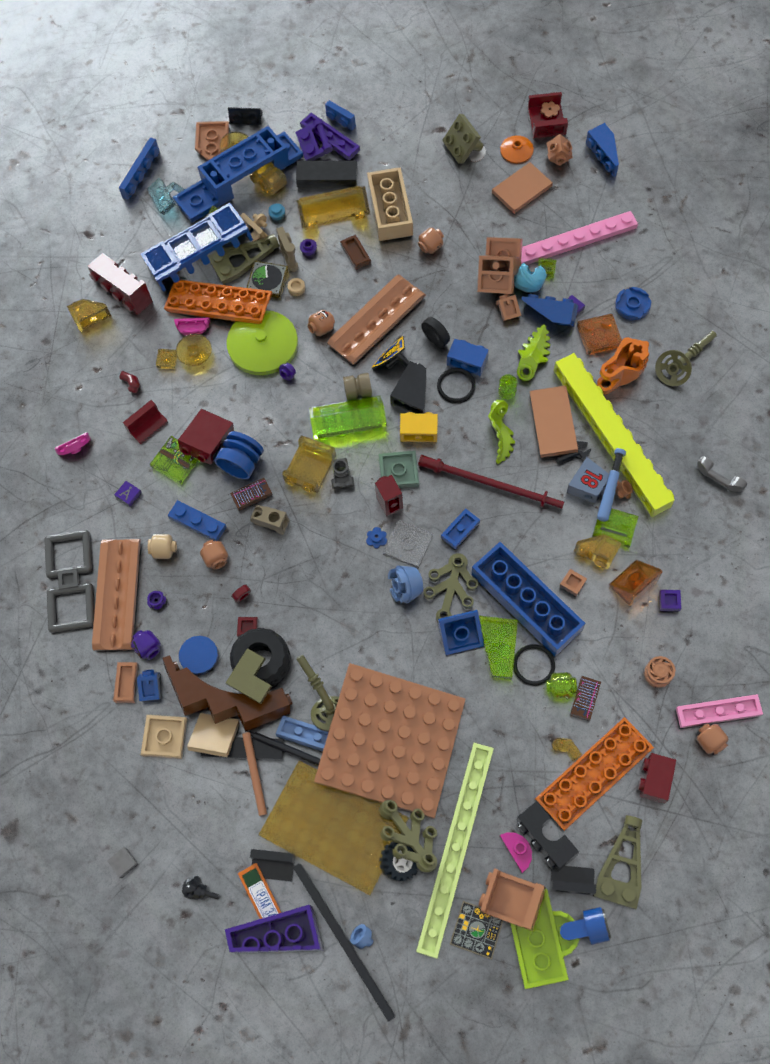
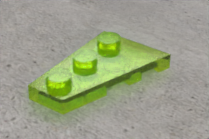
M479 615L491 676L512 679L518 620Z

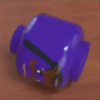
M140 630L133 635L131 648L139 658L150 660L159 654L161 642L152 631Z

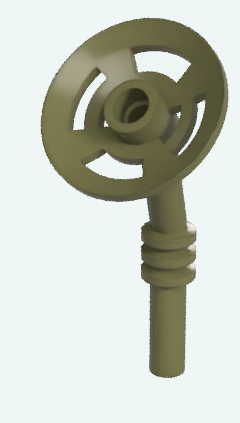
M711 331L701 341L694 343L685 354L678 350H668L662 353L655 364L658 378L669 386L684 384L692 372L690 359L702 352V348L711 342L717 334ZM668 355H671V356H672V357H669V358L665 361V363H662L663 359H664L666 356H668ZM666 369L667 373L672 376L671 379L666 378L662 370ZM684 372H687L683 379H677L684 374Z
M301 655L296 660L307 675L308 682H311L310 685L313 686V690H316L321 698L312 707L311 720L318 729L329 732L337 705L336 701H338L339 697L328 696L323 686L324 682L318 677V673L315 674L304 655ZM321 703L324 704L321 708H318ZM319 715V717L326 723L324 724L320 722L316 716Z

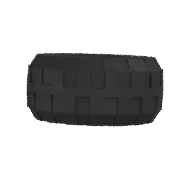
M264 628L251 629L241 634L234 642L230 653L232 671L247 648L253 652L266 650L271 653V659L265 666L259 669L256 677L271 686L279 684L285 678L290 668V651L285 640L275 631Z

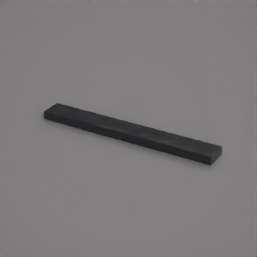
M298 863L293 867L294 871L388 1022L391 1021L396 1015L304 867Z

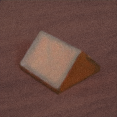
M635 560L609 585L629 606H632L658 582L663 572L657 567Z

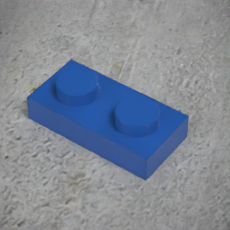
M330 100L325 103L326 116L329 119L335 120L351 131L356 127L354 114Z
M465 508L441 534V539L456 549L477 527L480 519Z

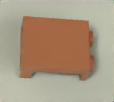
M494 868L493 873L489 872L486 880V885H488L487 892L481 895L479 901L480 911L533 932L545 894V886L538 883L534 884Z

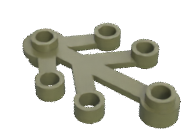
M453 554L449 558L447 565L429 571V579L432 582H437L441 576L451 572L449 579L434 587L429 586L424 589V597L428 600L433 599L435 595L447 589L442 609L436 613L437 623L438 619H441L440 615L442 613L447 614V617L452 616L449 610L454 592L457 593L462 601L463 608L470 609L473 607V598L466 594L458 581L460 573L466 581V587L469 591H475L478 588L477 579L472 578L466 569L468 561L463 554ZM460 560L462 563L457 565L455 561ZM437 573L438 576L436 578L431 577V574ZM474 582L476 586L470 587L469 583ZM432 591L433 594L431 596H428L426 592ZM465 600H470V601H471V604H470V605H466V604L464 603V601H465Z
M385 800L379 807V813L385 819H392L402 835L395 833L392 827L385 826L380 832V837L384 841L400 843L392 851L395 858L416 862L418 869L422 872L433 871L437 866V859L432 853L433 839L437 836L436 829L433 826H428L423 831L422 835L425 839L423 848L419 843L420 822L425 816L424 812L421 809H415L410 814L412 821L410 831L397 812L396 802ZM406 846L412 847L415 853L407 851Z

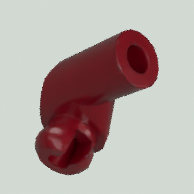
M122 371L119 378L128 382V390L130 392L137 393L138 388H140L138 377Z

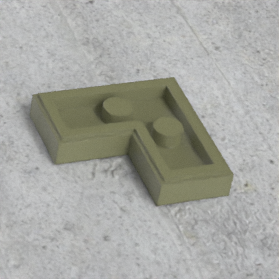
M247 648L227 679L226 684L261 704L272 687L256 677L265 658Z

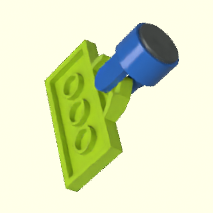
M546 889L533 932L511 924L525 989L569 980L564 956L571 954L577 948L580 938L589 936L591 945L610 941L611 935L604 909L598 907L583 911L584 919L575 921L567 913L552 910L548 889Z

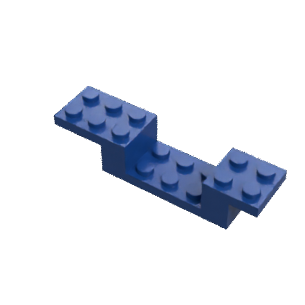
M267 126L198 166L201 180L173 196L174 202L190 222L193 223L232 200L234 195L231 185L266 164H269L277 173L303 158V152L285 131L276 135Z

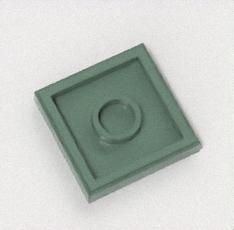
M416 450L379 454L381 477L392 475L400 489L419 487Z

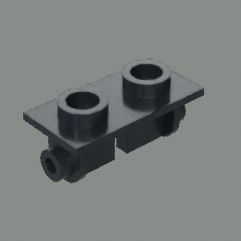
M228 107L229 124L262 125L261 117L263 116V110L261 108Z

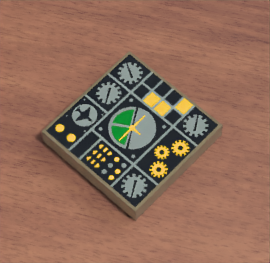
M463 901L450 945L492 959L503 920L484 914L480 911L481 907Z

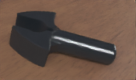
M577 441L578 452L560 455L556 458L557 462L560 464L575 457H579L583 462L590 455L591 449L585 452L579 450L587 447L588 442Z

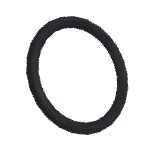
M451 368L444 371L437 382V388L441 396L452 402L465 401L473 394L476 387L472 374L462 368ZM456 371L465 373L472 382L470 392L462 398H451L444 394L441 388V381L446 374Z
M530 644L517 651L513 659V668L517 677L524 683L540 685L547 682L553 676L555 660L547 648L537 644ZM537 648L549 656L551 670L544 679L530 681L524 678L518 671V657L527 649Z

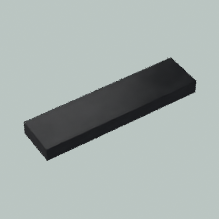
M242 737L234 738L228 757L201 753L200 756L201 758L247 759ZM251 738L256 760L283 761L282 750ZM274 739L284 743V739Z

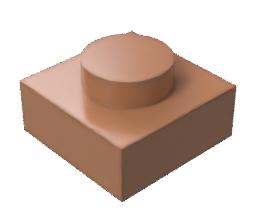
M570 569L559 587L577 596L586 583L587 578Z

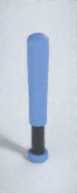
M621 448L615 449V461L609 473L599 507L597 519L602 522H606L609 519L620 475L619 469L622 459L626 455V451Z

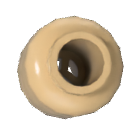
M169 534L153 535L148 540V554H151L154 559H170L173 552L177 551V542L173 541L172 536Z

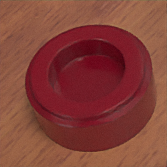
M245 584L238 588L231 597L235 602H240L251 593V589Z

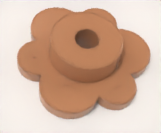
M545 102L542 104L541 113L547 118L557 116L560 106L554 102Z

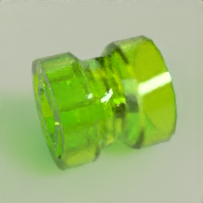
M506 374L500 378L498 393L502 398L511 399L515 396L518 382L515 376Z

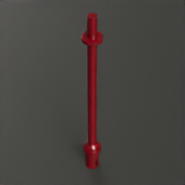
M421 455L418 466L434 470L435 473L444 471L539 501L542 508L544 504L561 509L564 505V501L548 497V491H545L543 495L446 465L440 458L433 459Z

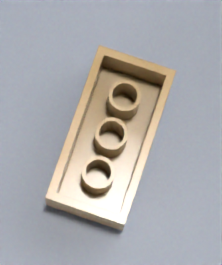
M401 167L367 173L368 188L379 241L413 236V221Z

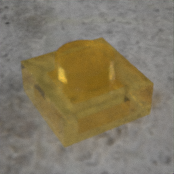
M158 349L157 368L175 369L177 351L173 349Z

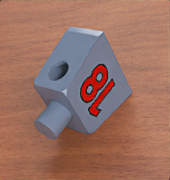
M586 457L569 483L566 493L596 503L600 495L603 496L609 474Z

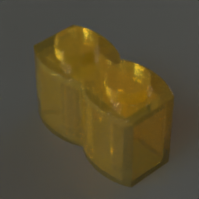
M271 162L249 175L253 183H258L261 189L270 195L275 194L287 184L285 174Z

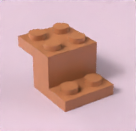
M487 237L486 255L479 256L477 292L513 294L514 276L517 275L518 269L521 266L523 239Z

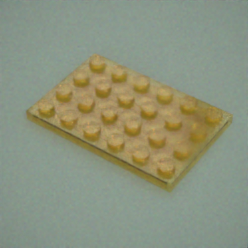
M299 760L263 825L259 836L370 896L383 872V869H380L382 864L379 861V857H382L380 853L382 850H385L384 847L393 842L384 841L380 837L381 830L385 826H390L394 829L395 833H402L392 819H385L380 815L379 807L382 803L314 783L317 769ZM398 812L405 824H407L409 817Z

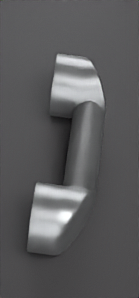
M701 457L698 460V469L704 476L710 477L733 492H740L746 488L747 482L743 478L735 476L730 481L711 470L714 463L709 458Z

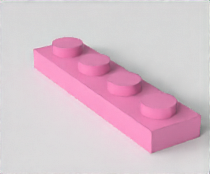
M758 694L676 707L680 728L763 715Z

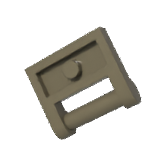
M283 226L276 228L280 250L289 271L296 272L299 267L295 260V245L292 244L289 232L285 233Z

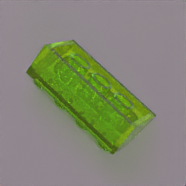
M380 395L309 407L314 439L326 440L330 436L343 437L347 433L361 434L365 430L372 429L373 431L382 430L383 427H387L384 405Z

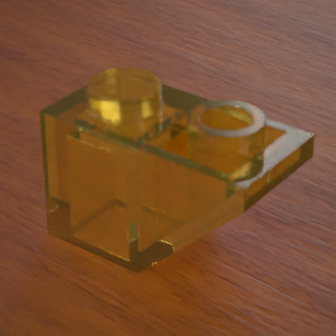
M604 534L579 540L574 551L580 557L594 561L597 566L609 569L622 543Z

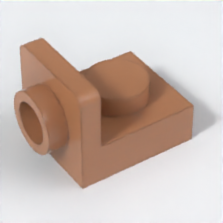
M510 294L499 296L500 299L496 301V305H499L503 321L521 316L516 295L510 296Z

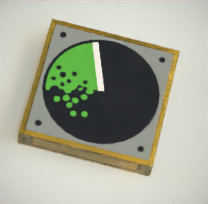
M255 261L246 288L272 291L271 297L280 298L288 274V266Z

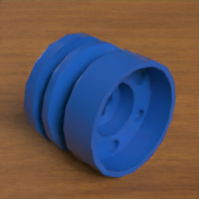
M231 431L223 443L224 448L219 450L214 460L215 464L224 472L244 480L249 479L255 468L254 463L259 461V457L264 449L260 443L248 435Z

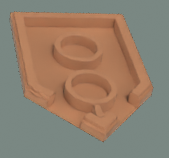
M229 121L196 122L195 150L199 154L210 160L228 149Z

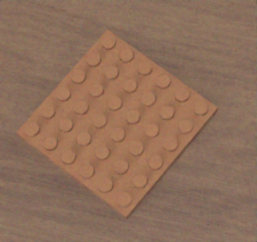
M349 663L314 783L383 803L385 800H393L399 809L409 812L421 809L426 817L434 819L465 698Z

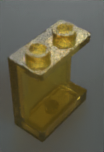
M301 435L298 440L299 447L287 471L283 470L282 475L287 484L300 486L303 490L310 493L312 491L318 493L336 457L335 448Z

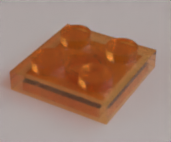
M612 313L581 320L577 323L587 355L618 348L622 341Z

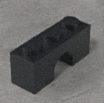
M536 801L517 816V827L523 835L526 833L532 839L530 843L537 852L540 850L546 856L544 860L549 867L560 871L578 856L579 851L566 835L556 841H551L544 837L542 828L550 822L551 817Z

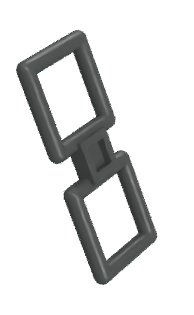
M83 530L46 536L44 539L46 577H58V587L47 590L48 631L54 633L93 627V585L91 583H79V574L89 573L92 570L90 532ZM82 538L84 566L54 570L52 543ZM85 591L87 620L56 624L55 596Z

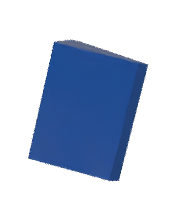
M478 610L438 619V629L446 655L484 646Z

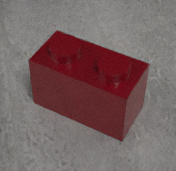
M390 475L379 478L375 482L376 498L385 515L388 516L403 509L402 492L394 477Z
M651 753L648 758L644 759L642 770L645 771L644 778H640L638 790L641 791V798L663 804L669 800L676 759Z

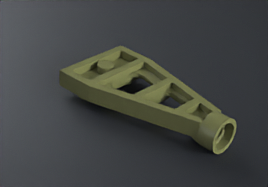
M273 234L265 239L240 244L238 248H234V246L224 248L225 254L222 257L215 252L208 255V258L222 285L238 279L255 265V262H260L272 253L274 249L280 247ZM259 248L260 253L253 258H249L247 251ZM233 255H243L245 258L244 263L239 267H233L229 258Z
M626 815L624 826L598 874L596 894L593 897L631 909H637L641 892L640 829L642 819ZM628 827H632V828H636V829H635L634 831H631V830H629ZM623 841L633 844L632 859L619 855ZM623 862L629 865L631 879L628 883L612 878L611 872L616 863Z

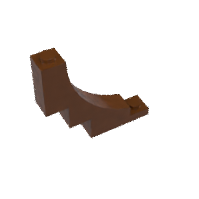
M170 655L162 658L184 716L208 708L216 724L238 715L246 732L291 714L290 706L292 705V700L289 694L284 693L283 688L269 691L263 702L259 704L244 694L224 691L205 683L187 667L180 670L177 661L173 662Z

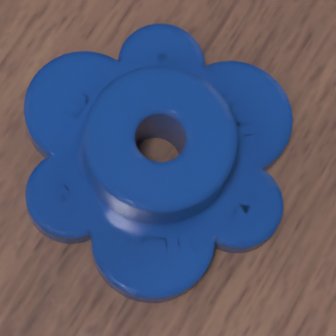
M375 527L372 531L367 532L368 538L366 543L374 548H379L380 545L384 546L387 544V533L381 531L379 527Z

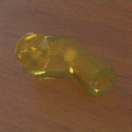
M557 738L552 743L554 750L568 752L574 761L582 756V753L571 739Z

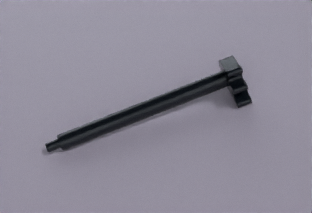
M249 731L253 739L319 766L320 758L260 733Z

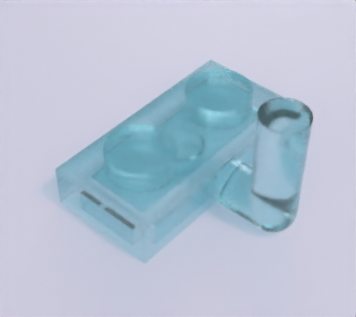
M160 178L147 188L159 213L165 215L176 205L170 193L173 190L178 193L185 190L175 182L170 183L166 187L164 181Z

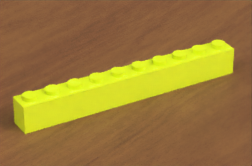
M575 353L556 361L554 373L562 385L567 387V392L613 461H615L616 456L614 454L615 449L621 448L626 451V455L622 459L620 471L626 480L631 483L634 492L650 516L654 517L671 508L675 500L672 491L666 488L661 475L655 472L652 462L644 456L642 447L636 444L631 431L625 428L622 418L616 415L611 402L605 399L602 389L595 384L592 374L584 368L583 361L577 358Z

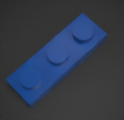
M178 500L168 514L169 519L213 541H218L226 529V524Z

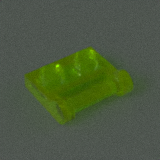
M611 508L608 521L602 522L597 519L592 537H601L615 541L630 548L639 516ZM601 527L627 534V536L601 530Z

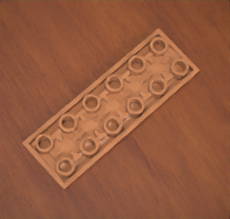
M396 275L329 339L328 345L354 365L410 312L426 294L401 275Z
M140 539L101 541L92 636L93 651L133 650L131 642L134 635Z

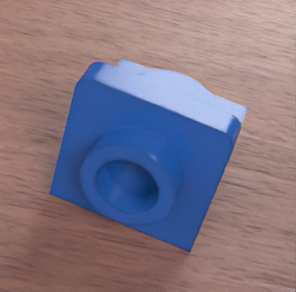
M144 670L137 677L139 701L158 700L161 698L159 686L160 672Z

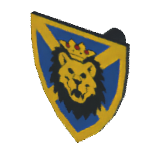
M402 336L392 344L371 368L374 369L385 364L390 369L397 362H400L406 368L409 361L401 353L405 350L404 337Z

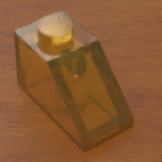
M81 299L67 306L79 331L111 317L107 305Z

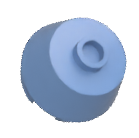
M398 565L395 569L389 571L388 579H392L393 586L390 592L396 602L400 601V603L408 604L422 594L423 580L417 568Z

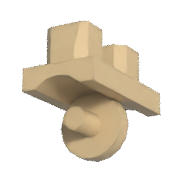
M244 212L240 215L248 229H254L251 232L253 242L268 237L260 228L267 227V217L264 214H254V221Z

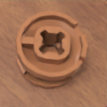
M654 657L645 667V679L653 687H665L675 676V666L666 657Z

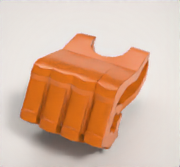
M625 337L621 341L614 356L601 367V377L597 380V386H600L603 394H609L619 386L636 380L644 372L648 363L649 342ZM605 381H609L611 384L607 388L601 385Z

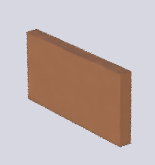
M559 386L530 391L540 457L578 452L567 387Z

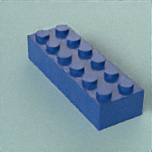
M501 542L472 566L471 575L554 656L560 653L583 631L586 623Z

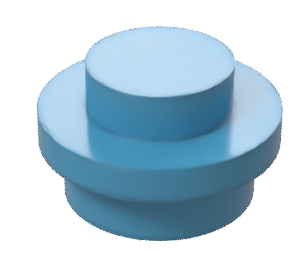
M281 204L271 205L268 209L269 216L274 220H281L285 215L284 206Z

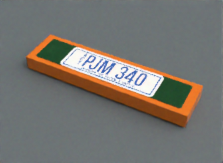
M257 863L238 873L260 919L282 913Z

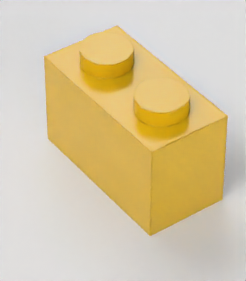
M413 412L401 413L400 442H437L438 414L431 412L424 414H415Z

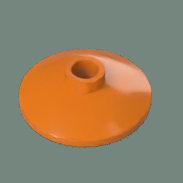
M523 136L508 137L502 142L500 147L502 157L514 164L528 161L534 151L532 142Z

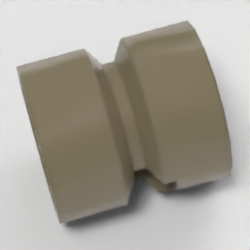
M368 373L360 374L357 378L353 375L343 377L347 400L357 399L358 395L362 397L372 396Z

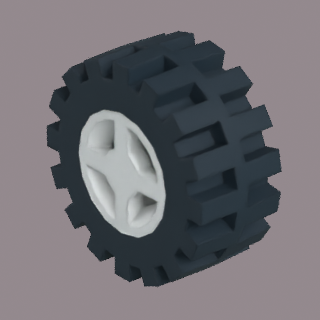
M390 842L389 845L384 847L385 850H382L380 853L382 854V857H379V861L382 863L380 869H383V874L392 880L407 881V879H412V875H416L418 872L416 871L418 868L416 862L403 858L398 859L397 862V858L394 857L392 851L400 843ZM406 846L407 851L415 853L412 847Z

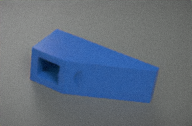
M603 123L587 132L586 145L595 153L596 158L603 163L605 169L615 177L619 167L615 137L609 127Z
M528 294V297L522 296V300L553 323L571 327L575 326L578 305L573 303L574 300L563 298L562 301H556L555 297L550 296L540 299L538 295Z

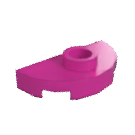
M185 318L174 319V322L181 334L193 337L206 331L209 327L210 319Z
M84 433L55 447V451L58 455L76 454L82 450L81 447L86 445L91 438L88 433Z
M507 832L501 834L500 838L519 870L523 873L529 867L532 860V849L529 842L517 833Z

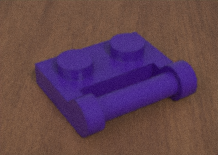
M316 119L312 124L295 132L305 161H313L333 151L332 144L329 143L322 119ZM318 130L319 136L321 138L323 144L322 148H319L318 142L316 140L314 131Z

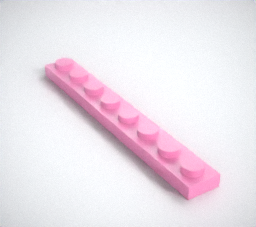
M628 211L523 246L521 264L529 265L636 229L638 223L632 212Z

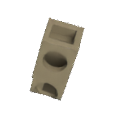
M260 505L255 506L250 518L252 523L275 530L284 535L290 521L286 512Z

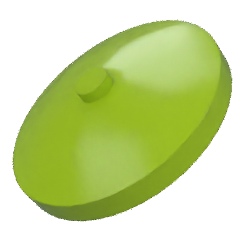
M266 310L263 321L260 324L236 321L230 328L227 336V350L230 359L240 370L252 375H270L278 372L280 365L290 363L293 360L298 349L297 332L292 322L284 315Z

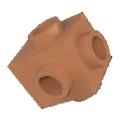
M561 134L547 142V155L551 162L561 166L573 158L571 142Z

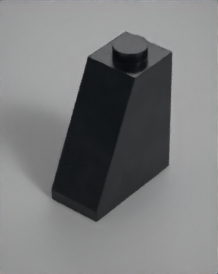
M410 361L390 395L391 405L407 412L424 414L426 368L420 363Z

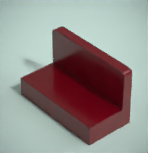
M150 400L126 419L123 424L135 440L142 444L165 426L168 420L159 412L156 404Z

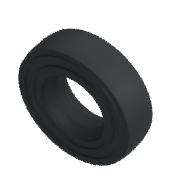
M428 317L421 324L425 336L437 347L442 348L450 341L447 329L437 319Z

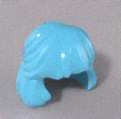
M525 263L521 264L517 275L514 276V286L528 293L539 291L547 276L545 269L540 265L535 268L534 272H531L528 265Z

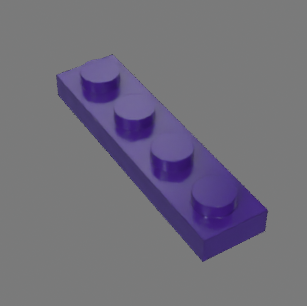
M310 113L300 122V126L304 128L320 118ZM323 121L329 143L332 144L333 150L348 161L351 160L360 151V146ZM318 130L314 131L315 137L321 141Z

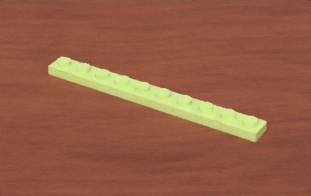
M473 743L416 950L417 953L436 959L438 958L494 749L492 747Z

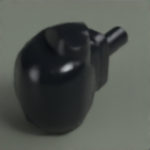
M199 876L186 879L182 886V894L188 899L203 900L204 896L218 899L219 896L217 893L206 891L207 885L202 884Z

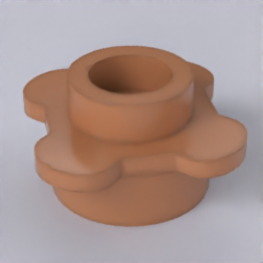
M627 480L618 481L616 494L619 498L626 497L629 499L633 492L631 483Z

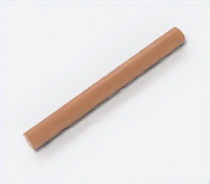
M250 732L243 733L242 737L259 816L266 815L267 811Z

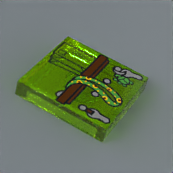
M170 436L151 461L150 466L181 484L198 459L183 454L179 450L178 439Z

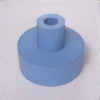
M364 924L358 925L351 934L350 942L359 949L365 946L370 947L373 943L371 929Z

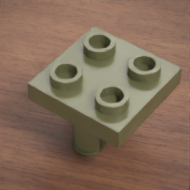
M459 114L443 138V143L459 164H464L472 151H481L483 149V143L480 140L481 136L466 116Z

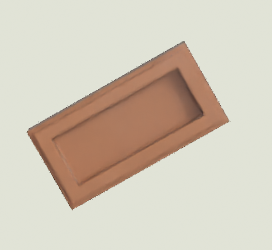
M117 662L113 699L115 703H135L139 666L137 662Z

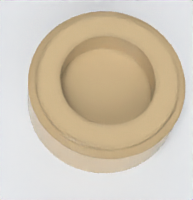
M294 278L288 282V291L292 296H300L305 292V283L302 279Z

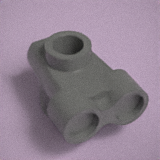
M347 458L334 459V479L331 480L332 489L353 487L354 478L350 475ZM340 467L345 468V470L341 472L338 471Z

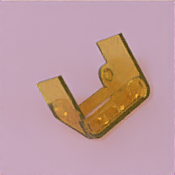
M355 186L295 199L301 228H305V230L314 229L315 225L348 217H355V220L365 218V215H370L365 186Z

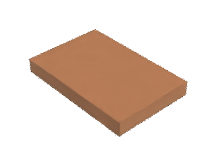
M529 162L494 187L492 194L515 214L551 188L553 182Z

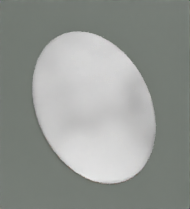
M483 146L481 151H472L469 155L470 160L473 162L480 161L486 153L485 147Z

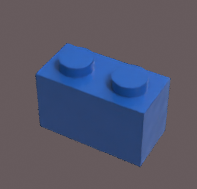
M454 339L447 355V366L462 368L472 374L481 376L488 360L489 349L481 345L470 344L465 340Z

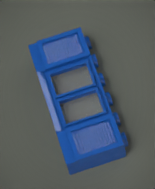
M228 203L209 214L205 219L170 239L158 243L140 255L164 292L166 289L161 282L162 280L170 276L173 282L176 283L180 280L177 274L179 270L186 268L188 273L192 274L195 272L192 265L193 262L201 259L204 265H208L210 260L207 254L216 250L217 254L222 257L225 254L222 246L231 241L234 248H238L240 243L237 237L245 233L250 242L253 238L242 218L232 204Z

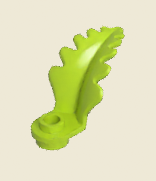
M546 325L537 328L538 332L532 333L534 338L528 337L530 344H522L525 350H518L521 359L517 368V375L523 381L531 380L534 377L539 363L548 362V358L544 355H549L550 351L545 348L550 347L551 344L546 342L550 340V337L546 335L549 334ZM524 368L529 369V374L523 372Z
M504 400L494 401L488 415L490 423L499 439L497 464L505 461V457L510 456L509 451L513 452L514 450L510 444H515V440L511 437V435H514L513 431L502 422V418L508 410V403Z

